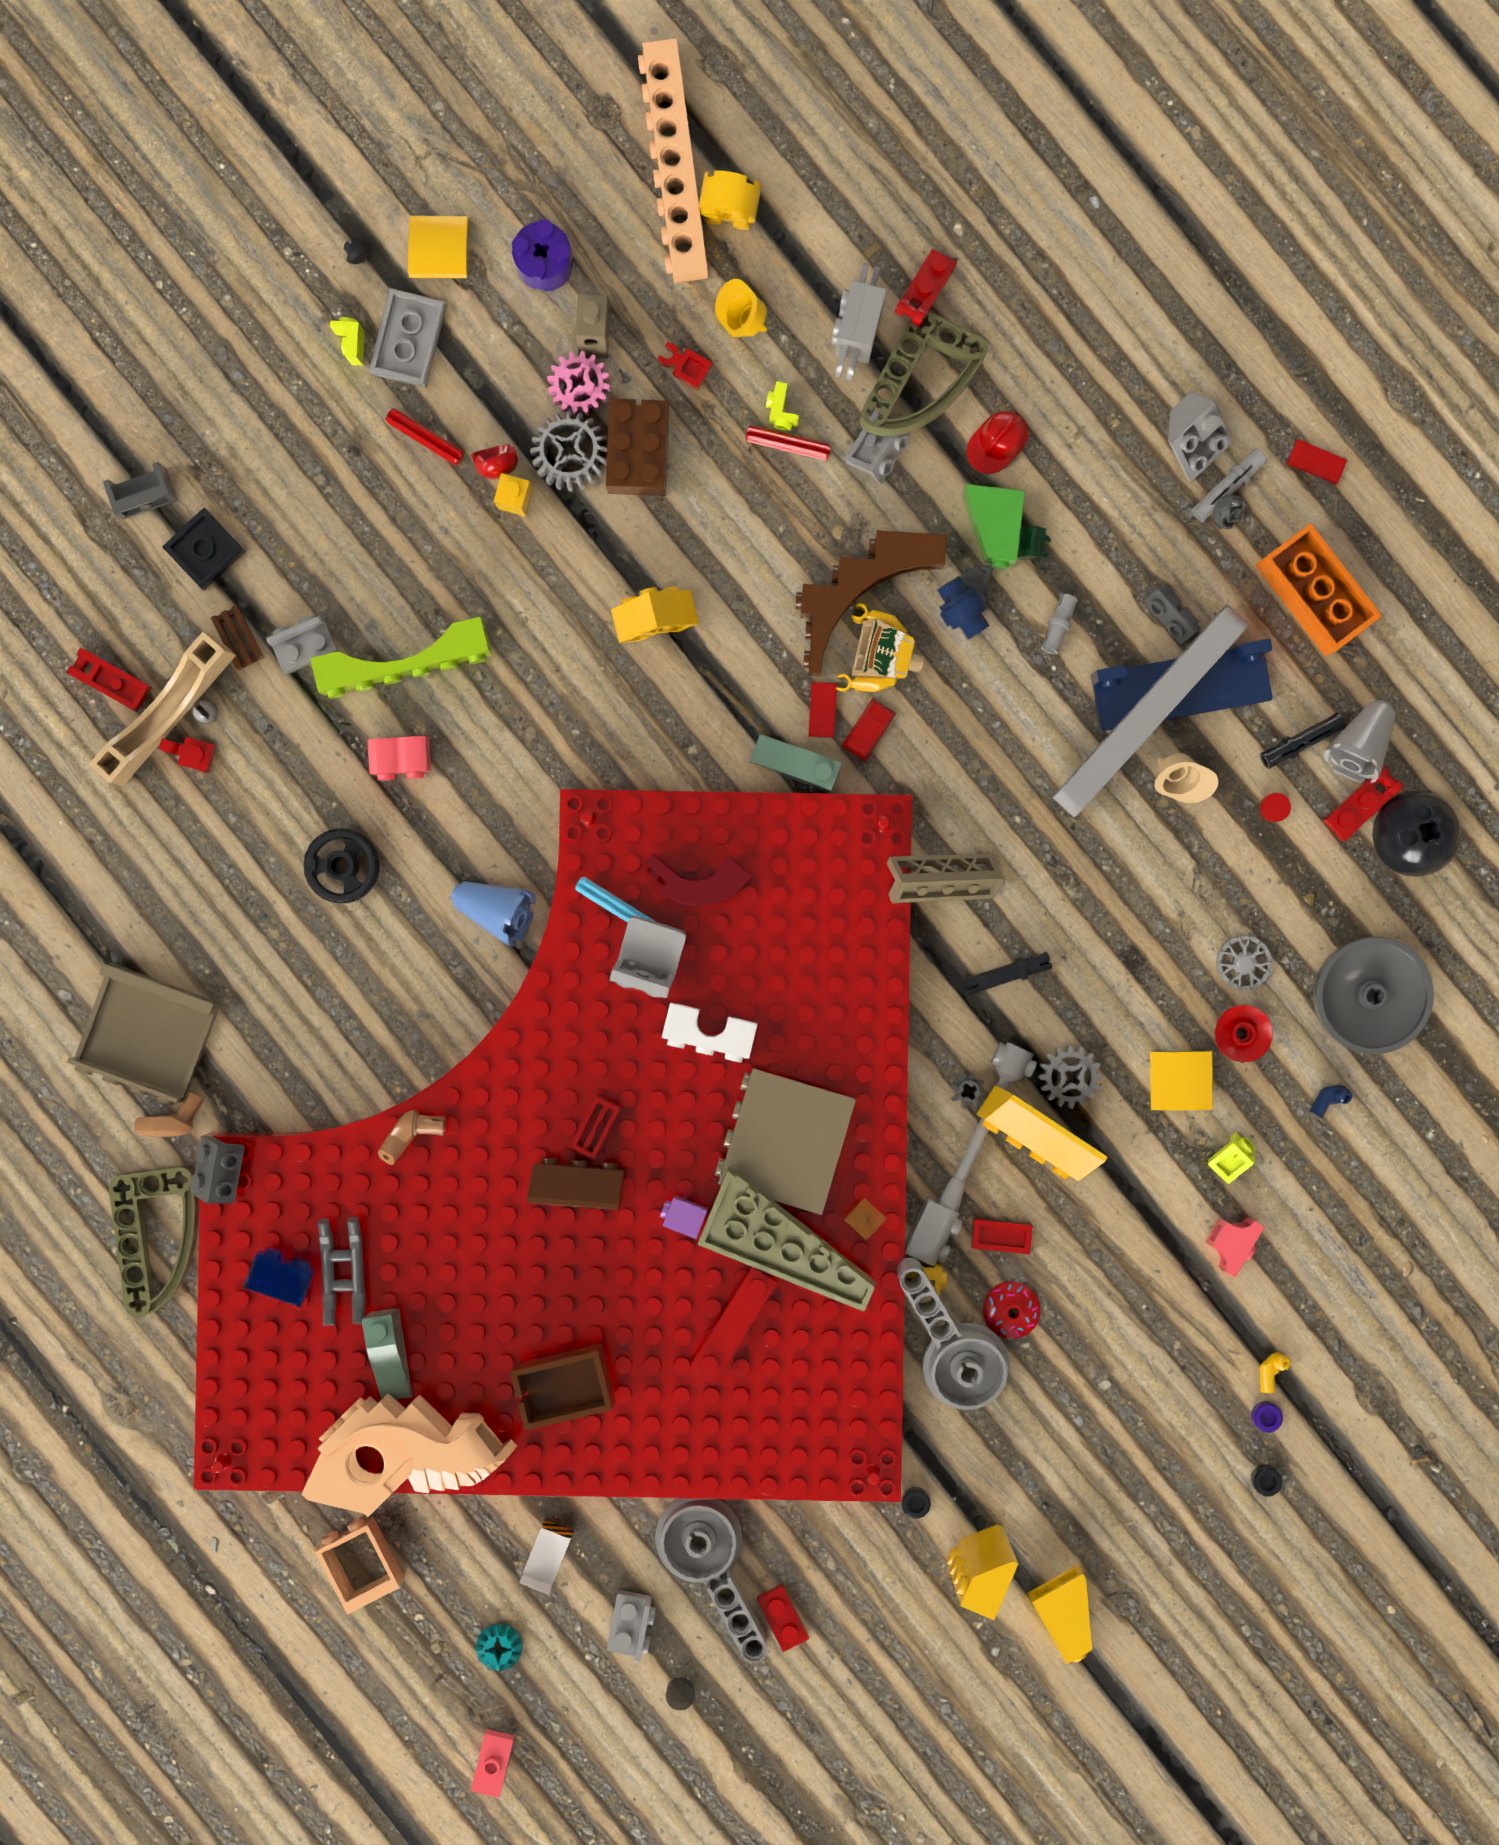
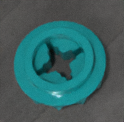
M498 1623L486 1627L480 1633L476 1642L475 1651L478 1655V1661L482 1662L487 1670L493 1669L499 1673L505 1669H511L520 1659L522 1653V1640L518 1632L506 1624ZM497 1637H499L501 1647H506L500 1658H498L495 1650L490 1649L495 1646Z

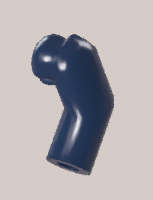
M1343 1085L1325 1087L1320 1090L1309 1112L1323 1118L1329 1105L1338 1103L1348 1104L1352 1099V1092Z

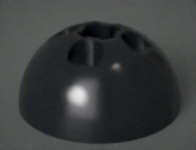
M1409 791L1392 797L1381 807L1373 824L1372 837L1375 850L1386 866L1405 876L1420 877L1439 871L1452 860L1460 844L1461 827L1455 811L1445 800L1432 793Z

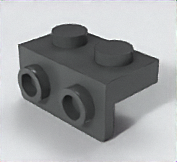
M201 1136L200 1145L196 1150L197 1162L195 1173L190 1182L191 1194L206 1203H234L245 1149L244 1146L241 1144H226L213 1136Z

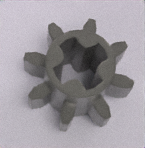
M971 1072L968 1075V1079H963L961 1075L957 1074L959 1082L956 1085H949L956 1092L951 1097V1100L957 1101L961 1099V1107L963 1109L967 1107V1103L971 1102L978 1107V1102L976 1101L978 1097L986 1096L979 1088L984 1084V1081L978 1080L974 1082V1074ZM964 1084H967L970 1087L974 1086V1088L971 1090V1097H968L965 1094L961 1095V1093L964 1091Z

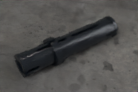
M1336 712L1325 720L1292 737L1286 736L1281 740V743L1261 752L1260 759L1266 768L1271 769L1288 758L1294 759L1298 757L1299 753L1344 730L1346 723L1343 717Z
M1047 951L1042 954L1023 960L1021 957L1017 958L1014 963L963 978L968 995L971 996L972 994L1018 979H1022V981L1027 980L1030 975L1053 968L1052 963L1049 962L1051 961Z

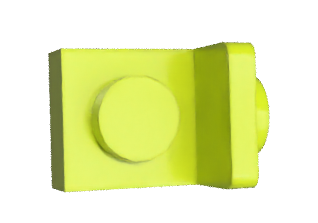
M348 317L339 318V321H330V328L336 335L346 336L342 338V354L345 355L351 365L363 366L365 330L357 320Z
M1235 1132L1231 1135L1230 1142L1208 1159V1165L1223 1180L1230 1184L1254 1164L1255 1147L1248 1138L1241 1137Z

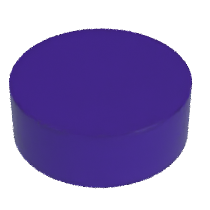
M1262 1401L1252 1409L1251 1419L1259 1430L1270 1433L1279 1429L1283 1421V1415L1274 1403Z

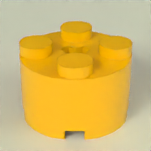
M709 171L705 172L698 208L700 213L705 216L704 221L712 225H721L722 221L733 222L734 228L749 230L750 224H753L756 220L761 183L754 180V185L746 182L747 176L729 171H714V176L710 177Z

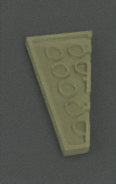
M731 1166L728 1167L697 1245L865 1311L875 1289L876 1281Z

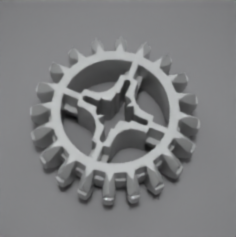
M567 411L566 419H562L561 415L556 413V422L552 423L549 418H546L545 423L548 428L544 429L540 426L537 428V432L542 437H532L533 444L538 446L530 449L531 455L536 457L532 460L533 466L540 467L537 471L539 477L547 475L545 481L548 485L553 484L556 480V488L558 490L563 488L564 483H567L568 491H573L574 483H578L579 488L583 490L585 488L584 480L587 479L590 484L595 483L592 476L593 473L597 476H602L603 471L598 465L607 466V459L602 457L607 455V447L603 446L608 442L607 437L599 436L602 433L601 426L593 427L594 420L592 418H588L583 423V413H578L576 419H573L571 411ZM565 431H577L567 438L558 435ZM586 436L593 443V454L590 460L581 451L584 445L583 440ZM550 443L558 451V455L555 458L556 463L553 467L547 461V449ZM574 447L576 454L571 456L569 453V456H566L564 449ZM571 465H578L582 468L575 472H562V470L566 471Z

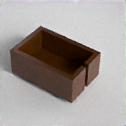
M609 398L606 488L608 494L666 496L669 404L667 400L642 399L641 405H637L636 399Z
M602 1343L517 1363L510 1371L516 1398L522 1397L518 1403L524 1431L610 1411L616 1403Z

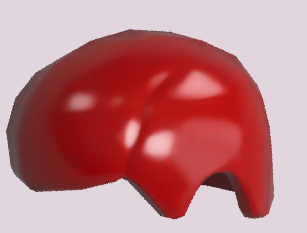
M510 444L483 449L471 454L477 472L481 476L493 480L500 479L501 473L508 475L513 472L518 463L515 447H511Z

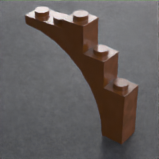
M877 530L875 539L869 540L868 556H873V559L840 557L839 564L833 565L832 583H837V586L803 584L802 592H796L795 609L801 610L800 618L812 619V622H806L805 639H810V651L804 650L803 668H809L808 676L820 677L823 655L830 635L842 615L860 596L877 584L897 575L919 570L943 569L945 565L947 535Z

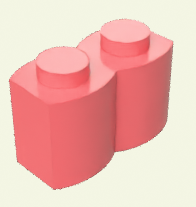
M410 736L367 739L369 774L377 776L378 781L395 780V775L406 774L407 779L424 778V773L431 772L429 737Z

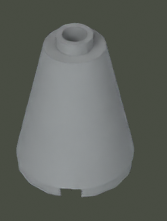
M1384 700L1371 701L1326 748L1324 752L1326 763L1330 759L1335 764L1333 770L1347 779L1364 783L1365 779H1372L1371 783L1375 782L1382 772L1396 717L1393 706Z

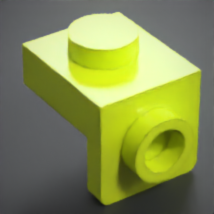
M776 381L775 390H769L766 407L771 408L769 423L775 424V428L789 431L791 428H798L799 415L783 412L788 383Z

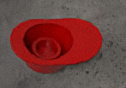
M1008 411L997 412L990 416L973 434L967 445L966 454L968 462L973 469L983 474H994L1007 467L1027 443L1029 432L1024 420L1017 414Z

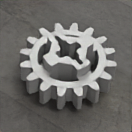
M1067 1045L1066 1052H1063L1060 1047H1056L1055 1056L1046 1054L1049 1062L1048 1064L1040 1063L1039 1066L1045 1069V1073L1039 1074L1038 1078L1045 1080V1084L1040 1086V1089L1042 1091H1050L1046 1097L1048 1100L1051 1101L1057 1097L1056 1105L1062 1107L1064 1102L1067 1101L1068 1108L1073 1109L1075 1101L1081 1106H1085V1097L1092 1100L1095 1099L1092 1090L1101 1089V1086L1096 1084V1079L1103 1078V1075L1095 1071L1101 1065L1098 1062H1091L1094 1057L1093 1053H1088L1084 1056L1083 1047L1079 1046L1076 1052H1074L1073 1046ZM1067 1057L1078 1058L1072 1064H1066L1062 1061V1059ZM1053 1069L1056 1071V1081L1052 1083L1051 1078ZM1088 1069L1089 1079L1086 1084L1084 1082V1073ZM1067 1070L1075 1071L1073 1074L1075 1081L1073 1083L1066 1081L1067 1076L1065 1073ZM1068 1089H1075L1079 1092L1072 1096L1062 1095Z

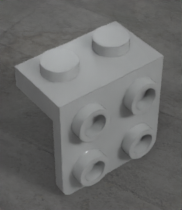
M631 916L627 924L619 957L611 972L610 981L617 982L619 986L624 988H636L645 991L646 994L652 997L667 998L687 937L685 931L639 916Z

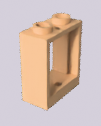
M374 1516L365 1521L363 1517L352 1521L347 1525L348 1529L339 1534L337 1530L327 1534L321 1539L322 1543L315 1551L347 1615L400 1588L405 1579ZM367 1532L387 1575L354 1591L333 1548Z

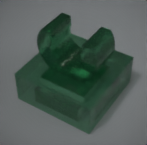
M1035 526L1020 529L1017 559L1030 560L1049 556V553L1043 551L1044 543L1051 542V538L1045 535V528Z

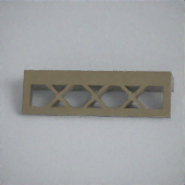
M991 853L889 857L887 865L895 879L888 894L892 903L994 899L1005 879ZM974 864H985L989 871H984ZM949 865H957L966 871L959 872ZM924 866H932L941 872L933 873L924 868ZM900 867H906L915 873L903 874Z

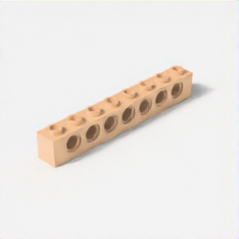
M677 38L642 43L643 55H638L640 74H646L647 83L642 84L644 103L650 102L651 112L645 113L648 131H654L655 138L654 141H649L651 159H657L659 168L653 170L655 188H661L662 198H657L659 217L665 216L666 226L661 227L663 245L669 244L670 255L664 256L667 274L673 273L674 283L708 279ZM659 73L668 75L663 80L654 78ZM664 101L670 102L672 104L670 107L665 109L660 108L658 106L661 102ZM666 130H673L675 132L672 137L662 135ZM670 158L679 160V163L675 166H669L665 162ZM673 187H681L683 189L677 195L669 192ZM677 215H684L687 217V220L683 223H676L673 221V218ZM682 243L691 246L687 252H680L676 248Z

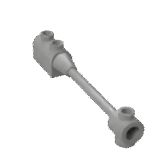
M1000 1042L991 1059V1064L996 1065L995 1069L1000 1076L997 1086L1007 1091L1011 1082L1022 1081L1024 1076L1030 1078L1037 1062L1031 1060L1034 1054L1009 1042L1006 1044ZM981 1118L955 1176L950 1179L938 1200L926 1197L905 1242V1254L932 1266H935L937 1261L945 1262L950 1251V1247L945 1245L949 1235L957 1236L963 1220L958 1219L966 1184L964 1182L989 1131L982 1126L984 1119Z

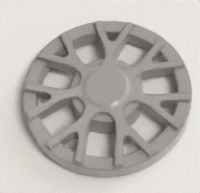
M1237 936L1228 940L1220 948L1216 960L1217 971L1221 979L1230 987L1239 990L1254 989L1263 984L1271 973V953L1267 946L1259 939L1251 936ZM1238 941L1242 951L1235 953L1231 944ZM1250 941L1257 944L1253 954L1247 952ZM1265 953L1267 962L1257 964L1255 957ZM1224 954L1233 956L1231 965L1222 963ZM1222 966H1226L1227 969L1223 971ZM1256 967L1264 971L1260 979L1252 973ZM1233 968L1238 974L1230 981L1225 973ZM1242 974H1249L1250 985H1241ZM1236 979L1238 980V985L1233 983Z

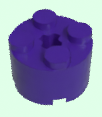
M548 220L533 222L523 227L513 239V260L520 278L527 286L533 289L553 291L568 281L572 273L573 255L566 234L558 226Z

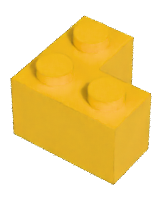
M678 586L668 587L661 591H658L657 587L641 590V596L624 598L621 600V605L611 609L619 643L639 642L658 633L680 632L699 624L691 590H679Z

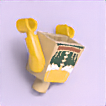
M863 603L856 604L855 608L857 610L865 612L861 617L851 615L855 623L863 624L851 674L857 677L851 679L845 674L838 675V679L846 678L848 680V686L836 689L843 693L850 691L851 688H854L855 691L877 692L894 686L899 679H905L908 670L920 672L924 664V657L912 653L915 643L914 638L907 635V630L896 616L877 610L870 612Z

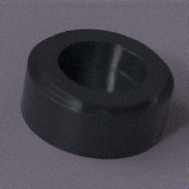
M1260 1465L1251 1474V1484L1260 1495L1270 1497L1280 1491L1282 1477L1272 1466Z
M920 1487L908 1488L901 1497L903 1512L910 1518H922L930 1510V1498L927 1492Z

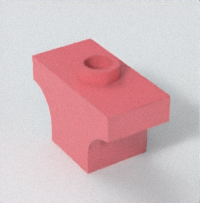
M1248 1217L1238 1224H1231L1219 1218L1205 1242L1218 1251L1220 1256L1218 1267L1236 1278L1245 1260H1250L1256 1250L1255 1243L1262 1233L1264 1226Z
M486 1729L471 1787L472 1792L497 1798L500 1797L514 1743V1735Z

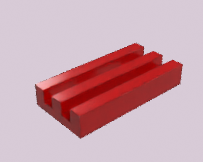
M595 1094L568 1148L595 1161L623 1107ZM598 1103H600L603 1107L585 1143L580 1147L577 1144ZM608 1109L614 1110L593 1152L588 1151Z

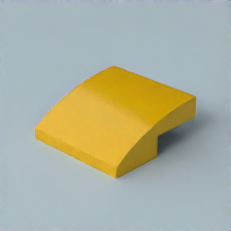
M410 216L408 239L409 278H467L469 261L467 248L469 234L468 216Z
M1213 1051L1150 1052L1151 1110H1213Z

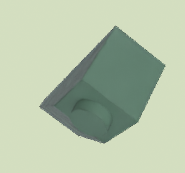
M761 734L749 761L828 793L831 792L842 765L840 762L815 752Z
M399 1308L368 1313L362 1318L366 1350L381 1399L388 1393L394 1399L412 1397Z

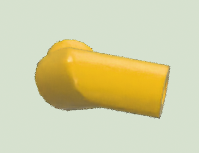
M1281 1352L1272 1353L1260 1365V1392H1275V1375L1280 1371L1288 1370L1290 1367L1288 1356L1283 1355Z

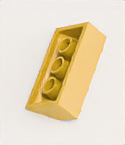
M996 1085L976 1114L984 1119L982 1126L995 1134L999 1130L1007 1134L1008 1136L1005 1141L1019 1150L1022 1146H1025L1031 1150L1028 1156L1042 1165L1048 1161L1054 1165L1051 1171L1065 1180L1071 1176L1079 1181L1107 1159L1106 1155L1012 1093Z
M998 1524L959 1539L956 1548L951 1547L946 1559L960 1606L992 1620H995L1019 1564L1003 1526Z

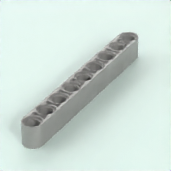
M1226 605L1052 798L1073 817L1077 816L1237 640L1249 624L1231 607Z

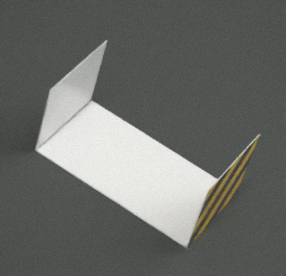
M544 1519L519 1583L549 1595L574 1531Z

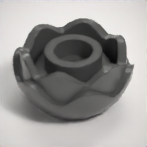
M1236 495L1225 496L1217 503L1213 510V519L1219 529H1231L1234 522L1243 518V509L1247 507V504L1242 501V497Z

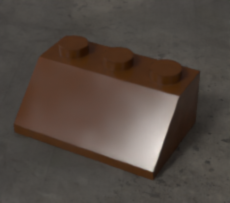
M541 1157V1162H535L532 1167L527 1203L618 1210L622 1205L625 1169H619V1163L601 1162L600 1167L588 1166L589 1161L571 1160V1165L559 1164V1158Z

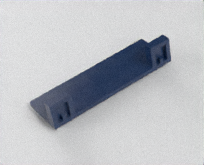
M1271 639L1243 643L1233 649H1228L1164 720L1271 701L1273 697L1265 654L1272 651ZM1176 659L1126 668V665L1096 670L1092 673L1091 681L1100 730H1113Z

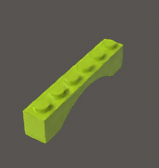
M481 617L452 623L447 631L430 647L402 660L369 662L352 658L339 651L312 657L310 660L318 692L324 696L328 695V698L332 699L346 695L345 691L355 688L357 692L373 689V684L384 682L385 685L399 683L402 681L401 677L412 675L413 678L424 677L430 674L429 670L441 668V671L453 670L458 668V663L469 661V664L481 663L486 661V656L493 654L485 621Z

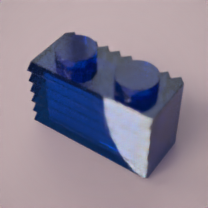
M266 1247L265 1251L259 1250L253 1260L244 1288L301 1307L316 1272L315 1268L310 1267L311 1262L299 1257H294L293 1261L283 1258V1252L270 1247Z

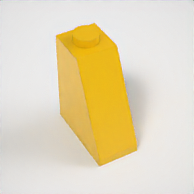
M1076 1565L1028 1592L1032 1604L1066 1664L1081 1661L1092 1650L1087 1583L1080 1566Z

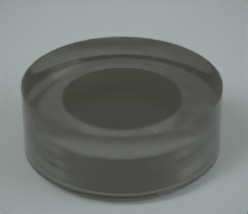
M683 1677L671 1680L666 1688V1701L675 1710L689 1708L695 1697V1689L691 1681Z

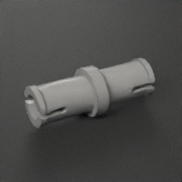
M1069 594L1060 595L1054 616L1050 617L1048 621L1050 627L1041 646L1043 651L1054 655L1059 654L1064 635L1071 628L1070 619L1078 603L1076 597Z

